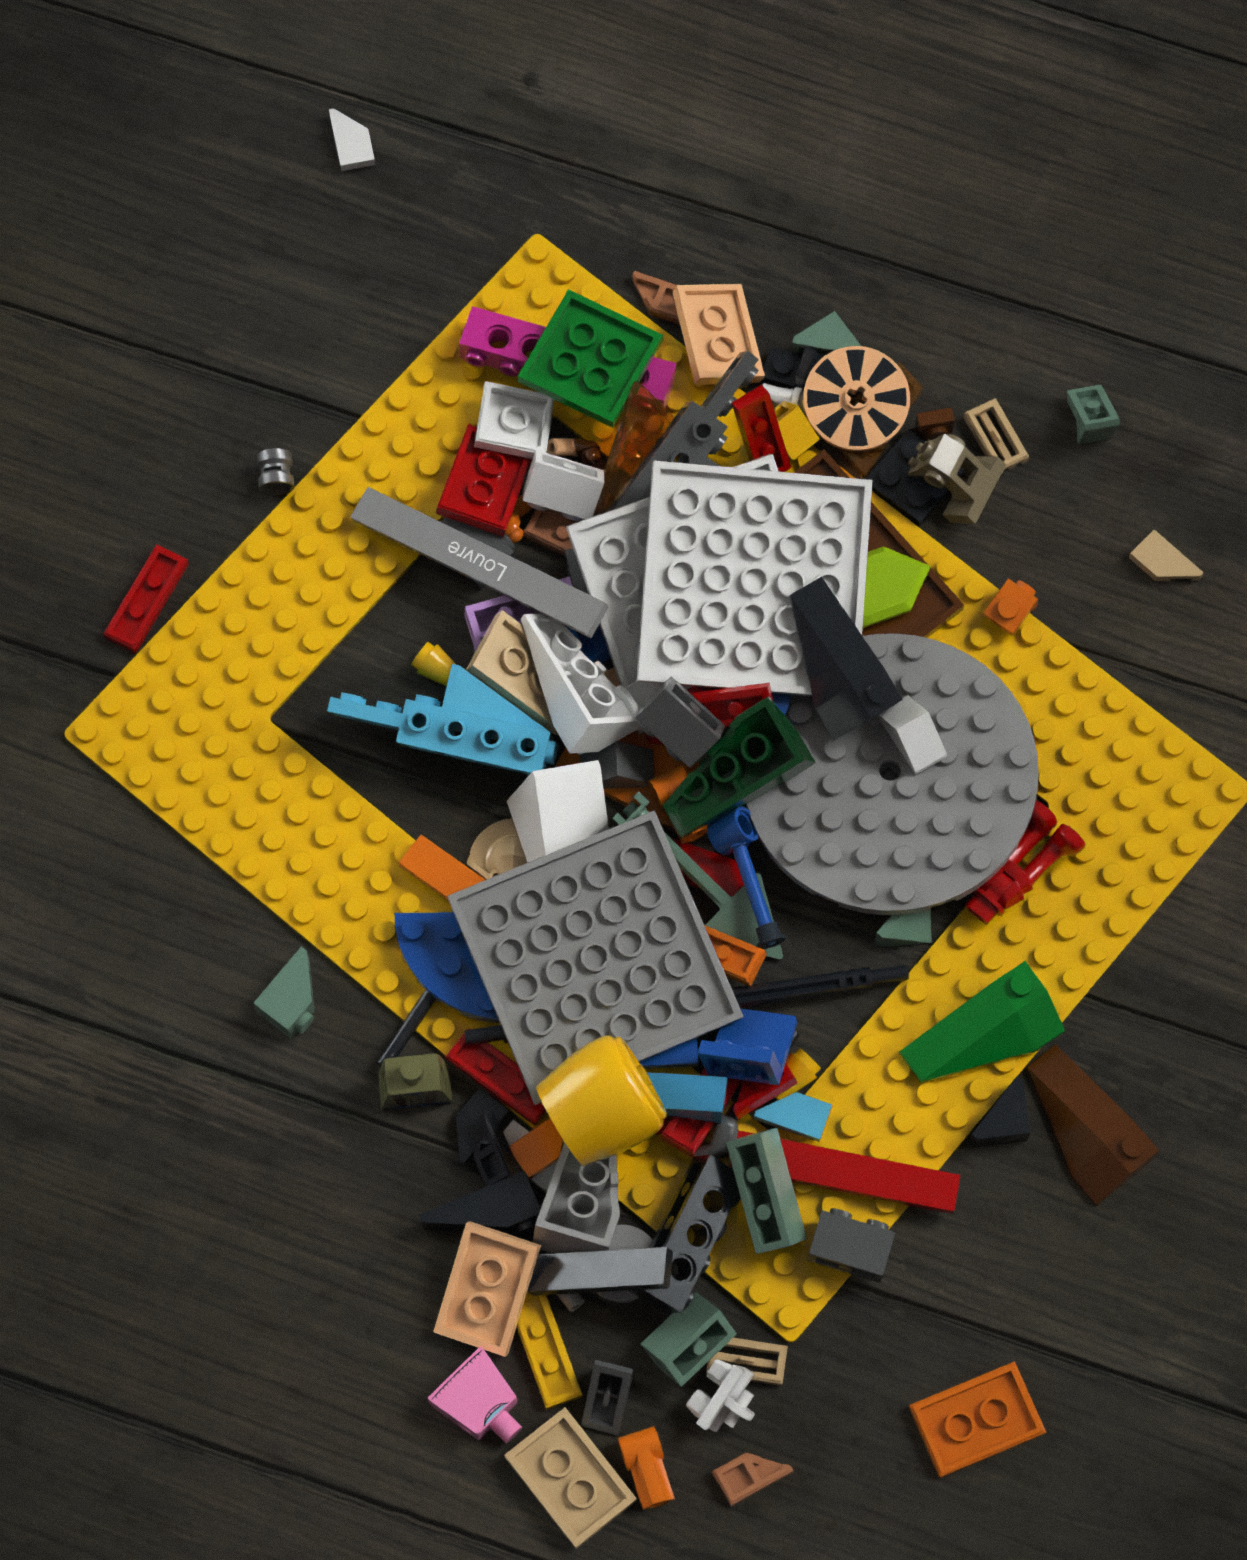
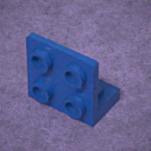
M741 1009L744 1017L719 1028L715 1042L701 1040L698 1055L707 1075L779 1085L797 1026V1019L792 1015Z

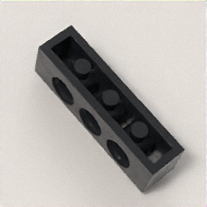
M711 1155L693 1157L649 1247H668L673 1251L672 1262H676L678 1274L676 1278H673L672 1275L670 1276V1286L667 1289L630 1290L629 1292L664 1313H681L682 1310L689 1306L695 1293L693 1287L698 1277L706 1271L710 1264L711 1257L709 1254L715 1242L720 1240L726 1231L727 1223L725 1221L730 1210L741 1199L734 1170ZM705 1194L709 1196L711 1201L708 1211L703 1205ZM689 1227H691L694 1232V1241L692 1244H690L687 1239V1231Z

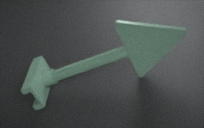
M639 791L634 798L641 805L638 807L632 801L622 811L628 819L626 820L619 812L613 817L619 825L649 813L646 809L649 801ZM665 833L679 868L720 908L705 926L757 947V943L760 942L756 933L758 924L745 886L734 896H729ZM756 873L772 922H774L762 877L759 873ZM780 944L764 949L768 957L783 958Z

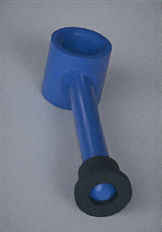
M738 807L709 823L707 833L712 846L717 852L725 856L731 853L734 854L758 924L756 933L760 942L757 943V947L768 949L783 943L786 937L784 934H780L777 922H772L747 849L750 845L749 843L757 840L759 837L751 821V813L745 807Z

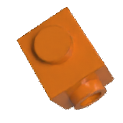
M1008 578L984 611L983 616L1013 636L1029 613L1038 606V598L1034 596L1036 591L1021 580L1014 583Z

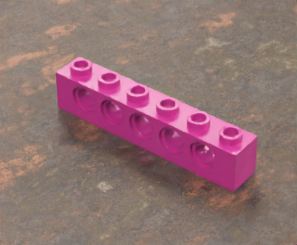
M472 306L459 342L460 358L472 366L484 367L486 365L499 369L505 375L516 377L528 359L525 354L533 351L546 327ZM496 341H502L507 344L501 349L491 346ZM654 357L640 380L643 384L636 387L627 405L634 407L643 414L653 415L657 413L664 415L676 378V363Z

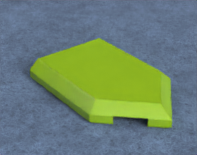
M887 547L869 551L867 554L862 629L911 612L931 566Z

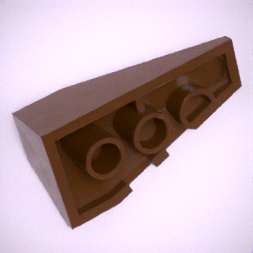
M1054 1045L1027 1067L1041 1105L1046 1111L1054 1130L1053 1134L1057 1144L1060 1145L1066 1159L1071 1178L1095 1206H1098L1154 1160L1159 1152L1158 1148L1140 1127L1057 1045Z

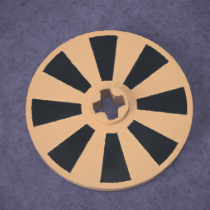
M849 346L830 352L815 364L805 383L803 406L810 425L816 434L828 444L847 451H867L884 445L902 428L910 407V391L904 373L886 354L869 347ZM858 391L862 392V400L865 404L858 402L856 406L851 405V397L848 394L855 395Z

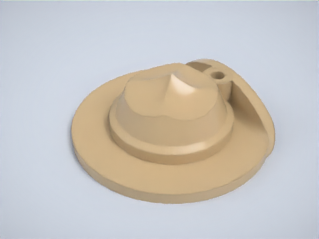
M513 819L501 820L488 826L478 835L471 847L467 865L485 880L527 863Z

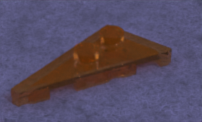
M637 381L631 387L604 469L605 483L594 512L595 516L603 514L609 509L674 419V416Z

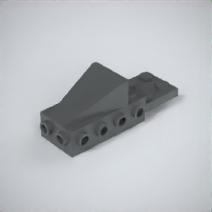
M748 350L740 352L701 406L694 401L685 402L606 512L650 497L653 461L675 462V457L678 455L680 458L676 463L719 466L707 457L708 454L715 455L728 438L723 434L728 427L719 421L717 417H725L732 409L731 403L737 400L733 397L739 387H747L759 371L754 367L759 360Z

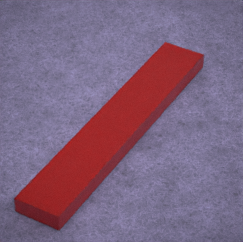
M738 1130L737 1138L754 1133ZM780 1139L792 1182L949 1214L954 1213L961 1177L959 1174Z

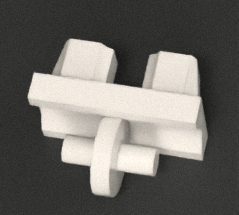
M716 1359L708 1370L706 1377L720 1387L713 1397L698 1389L686 1404L687 1408L699 1418L696 1424L704 1430L710 1429L717 1432L723 1422L733 1428L740 1417L751 1421L755 1413L747 1406L754 1395L745 1388L754 1376V1373L745 1367L731 1365Z

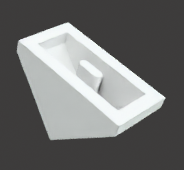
M908 695L902 698L903 700L878 714L877 717L916 775L946 758L947 752L929 712Z

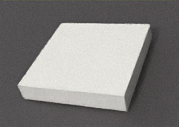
M485 381L474 447L533 459L535 450L546 453L554 399L539 392Z

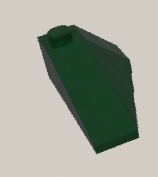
M766 697L732 721L728 731L717 744L715 743L708 750V755L694 772L689 773L663 805L681 838L778 787L816 763L799 732L770 697Z

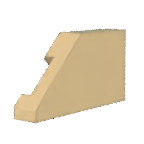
M1153 530L1129 555V558L1155 581H1170V579L1199 581L1204 573L1156 530Z

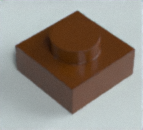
M952 407L917 413L914 427L916 435L922 440H933L943 434H952L955 422Z

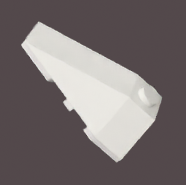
M524 614L522 616L521 622L553 726L570 754L599 752L640 728L639 721L636 719L640 708L630 692L622 684L616 687L604 675L606 668L599 661L593 663L580 650L582 643L563 624L543 614Z

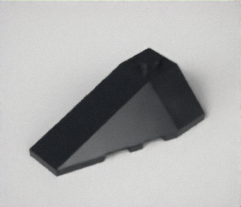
M822 577L789 595L797 634L804 655L806 675H808L814 710L833 741L903 700L885 668Z

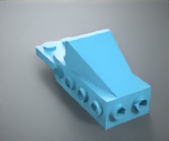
M456 664L451 666L442 707H440L441 702L438 699L416 694L415 701L405 700L403 713H401L402 708L399 705L377 701L376 707L366 705L367 700L363 699V697L341 692L340 699L330 697L327 709L329 713L342 718L398 730L396 743L404 747L530 775L532 771L547 769L548 764H555L559 744L553 741L554 735ZM455 731L462 732L460 735L455 736ZM491 739L498 740L495 744H490ZM527 747L534 749L532 752L526 753Z

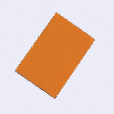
M1015 1361L913 1403L908 1407L939 1479L1046 1434V1430Z

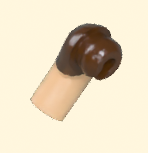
M551 438L548 441V454L559 457H582V462L585 465H594L601 459L599 453L600 446L593 440Z

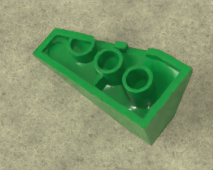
M1024 961L992 982L911 1042L899 1054L919 1082L924 1083L961 1073L966 1069L985 1064L991 1065L1010 1057L1034 1053L1063 1034L1065 1029L1048 991L1027 962Z

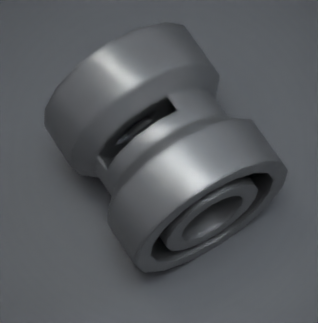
M281 448L266 449L257 454V466L261 470V475L258 478L259 491L267 495H282L291 492L294 489V478L290 474V468L293 466L292 452Z

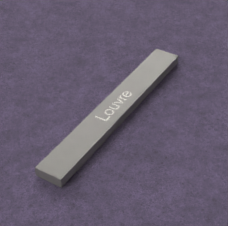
M367 487L350 516L354 522L589 638H592L609 608L605 602L370 487Z

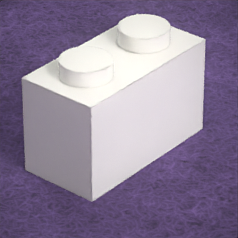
M535 450L523 486V501L537 510L547 511L549 508L562 512L561 514L564 517L573 521L589 519L593 517L605 483L604 470Z

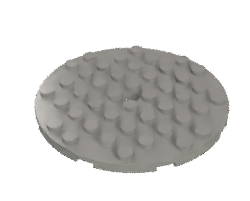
M906 634L863 636V638L885 668L901 697L904 698L909 695L929 712L947 752V757L915 775L877 716L833 741L814 710L812 696L790 695V703L785 716L799 732L816 763L787 782L746 803V807L751 813V821L759 835L758 839L768 855L788 877L809 893L817 894L829 901L838 903L839 907L867 914L906 915L929 911L931 907L942 905L954 899L957 901L977 890L990 880L1016 851L1030 823L1037 797L1039 777L1037 750L1029 722L1020 704L1000 678L984 664L969 654L934 639ZM886 763L896 764L901 770L900 776L895 780H885L879 772L882 765Z

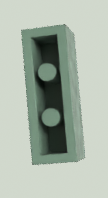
M774 1128L726 1142L755 1253L759 1254L788 1247L806 1240L804 1225L778 1129Z

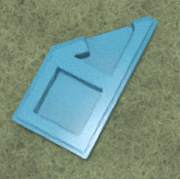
M796 1092L756 1110L753 1119L820 1142L832 1104Z

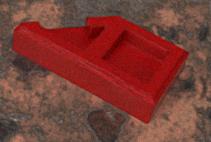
M785 1063L779 1085L742 1080V1088L737 1103H734L732 1110L736 1117L740 1119L798 1084L787 1064Z

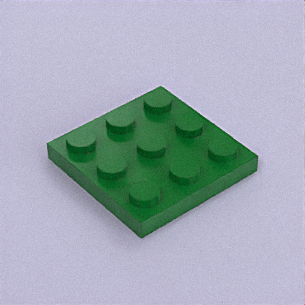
M568 289L520 371L518 382L614 428L662 344L663 335Z

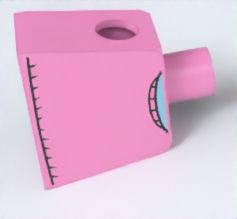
M481 1346L428 1397L429 1404L435 1410L477 1440H480L492 1429L507 1444L522 1429V1426L508 1413L516 1405L517 1397Z

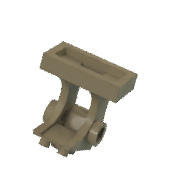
M943 434L933 440L928 439L924 444L919 442L916 446V450L919 451L917 457H911L908 461V465L911 466L908 475L923 476L930 485L937 488L945 486L952 493V498L943 513V516L950 523L976 524L1006 464L998 456H974L965 447V442L952 434ZM960 467L964 469L962 478L957 475Z

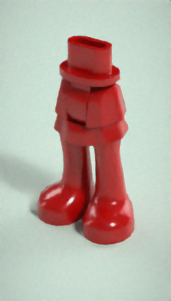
M1037 800L1035 801L1030 823L1016 851L990 880L973 891L974 896L965 904V907L986 925L996 914L1002 916L1005 912L1004 909L1006 910L1024 900V894L1033 890L1032 886L1057 860L1063 856L1077 855L1086 846L1084 840L1075 830L1065 824H1061L1043 849L1022 870L1018 864L1043 838L1051 833L1058 823L1052 811Z

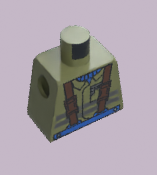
M439 1054L394 1057L383 1060L378 1072L381 1110L453 1103L449 1065Z

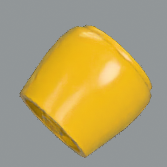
M608 1035L589 1042L574 1052L536 1086L541 1102L557 1131L574 1157L583 1166L626 1151L648 1140L663 1127V1120L667 1117L665 1107L652 1085L653 1083L648 1073L621 1037L613 1038Z

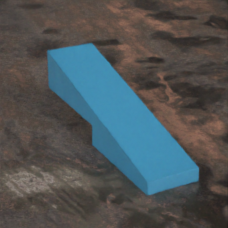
M647 1072L665 1107L667 1115L715 1123L722 1122L728 1077Z

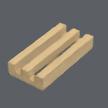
M996 398L964 413L963 418L985 456H997L977 421L976 416H979L1003 458V462L1006 464L1004 470H1011L1019 463L1024 464L1028 462L1029 455ZM991 410L1016 453L1015 456L1010 455L986 413L987 411Z
M732 1338L725 1347L779 1355L778 1361L718 1352L707 1364L706 1375L716 1359L729 1363L776 1370V1375L751 1371L754 1373V1376L750 1381L782 1386L788 1346Z

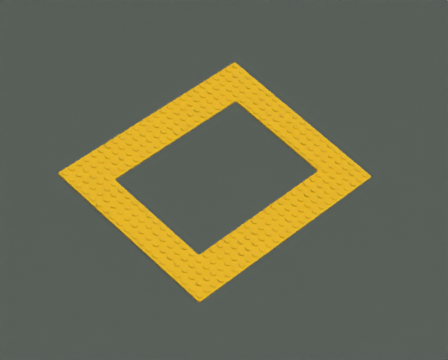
M534 234L71 723L64 733L69 743L403 1022L425 989L417 982V978L403 959L396 935L394 913L453 912L451 906L446 899L399 867L400 860L416 840L271 721L276 711L421 556V554L354 522L350 516L367 487H370L439 522L446 517L436 514V509L468 424L477 427L485 381L538 392L519 383L518 376L505 375L499 369L486 365L484 367L472 366L460 358L459 342L472 306L547 327L569 289L663 335V342L654 357L676 363V378L664 415L657 413L653 415L643 414L634 407L626 405L614 428L554 400L552 418L559 420L581 439L595 441L600 446L599 453L630 477L635 473L685 402L694 401L701 406L716 385H695L687 350L683 344L540 234ZM496 341L491 344L496 349L504 348L507 345L502 341ZM532 351L527 352L525 356L529 358ZM738 388L733 397L739 399L746 393ZM732 407L725 417H717L719 421L728 427L723 433L728 437L715 455H707L709 459L721 467H735L749 462ZM812 445L795 460L789 458L792 468L785 472L794 473L821 451ZM678 455L675 457V462L680 458ZM841 467L850 478H855ZM872 491L871 502L964 604L963 611L928 638L951 645L984 664L1012 692L1029 722L1038 756L1039 777L1037 797L1047 804L1048 809L1056 816L1058 823L1051 833L1043 838L1022 859L1018 866L1023 870L1043 849L1061 824H1065L1075 830L1086 844L1085 848L1077 855L1063 856L1052 864L1032 886L1033 890L1024 894V900L1006 910L1004 909L1005 912L1002 916L996 914L987 925L975 917L966 907L959 913L909 972V979L900 982L805 1094L806 1096L832 1104L820 1142L777 1128L780 1139L940 1170L1039 1050L1024 1056L1018 1055L1003 1059L991 1065L985 1064L966 1069L964 1072L924 1083L919 1082L899 1052L992 982L1024 961L1027 962L1048 991L1063 1023L1247 803V781L1029 613L1013 636L983 616L984 611L1000 590ZM436 1000L415 1032L446 1057L464 1034V1030L468 1028L478 1029L498 1026L500 1023L486 1022L464 1016L459 1011ZM503 1040L489 1042L516 1062L508 1043L504 1044ZM692 1067L645 1069L649 1073L700 1075ZM495 1097L500 1103H502L506 1108H508L512 1113H514L518 1118H520L532 1129L536 1128L541 1123L550 1118L548 1113L546 1112L544 1116L540 1119V1121L537 1123V1125L534 1126L524 1117L519 1115L517 1112H515L513 1109H511L509 1106H507L505 1103H503L501 1100ZM730 1100L729 1104L723 1111V1115L726 1114L731 1105L734 1103L732 1100ZM749 1114L743 1116L737 1123L738 1130L758 1133L768 1130ZM667 1116L666 1120L668 1121V1123L670 1122L673 1116ZM714 1126L700 1147L711 1143ZM653 1135L635 1147L616 1154L618 1201L656 1233L693 1159L660 1139L661 1135ZM730 1155L719 1159L730 1167ZM792 1182L807 1239L788 1247L756 1254L742 1200L740 1199L739 1203L730 1210L725 1221L727 1223L726 1231L720 1240L715 1242L709 1254L711 1257L710 1264L704 1273L785 1341L792 1343L801 1336L852 1275L807 1261L821 1211L830 1212L831 1208L844 1210L852 1214L851 1219L863 1223H866L868 1219L877 1220L887 1224L889 1230L909 1205ZM705 1194L703 1205L708 1211L711 1201L709 1196ZM691 1227L687 1231V1239L690 1244L694 1241V1232Z

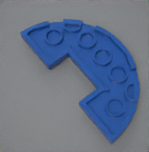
M453 912L394 913L398 945L403 959L417 978V982L438 1002H443L464 1016L486 1022L500 1023Z

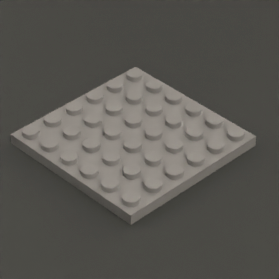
M655 810L447 896L535 1106L542 1103L536 1086L574 1052L602 1036L621 1037L640 1062L744 1017Z

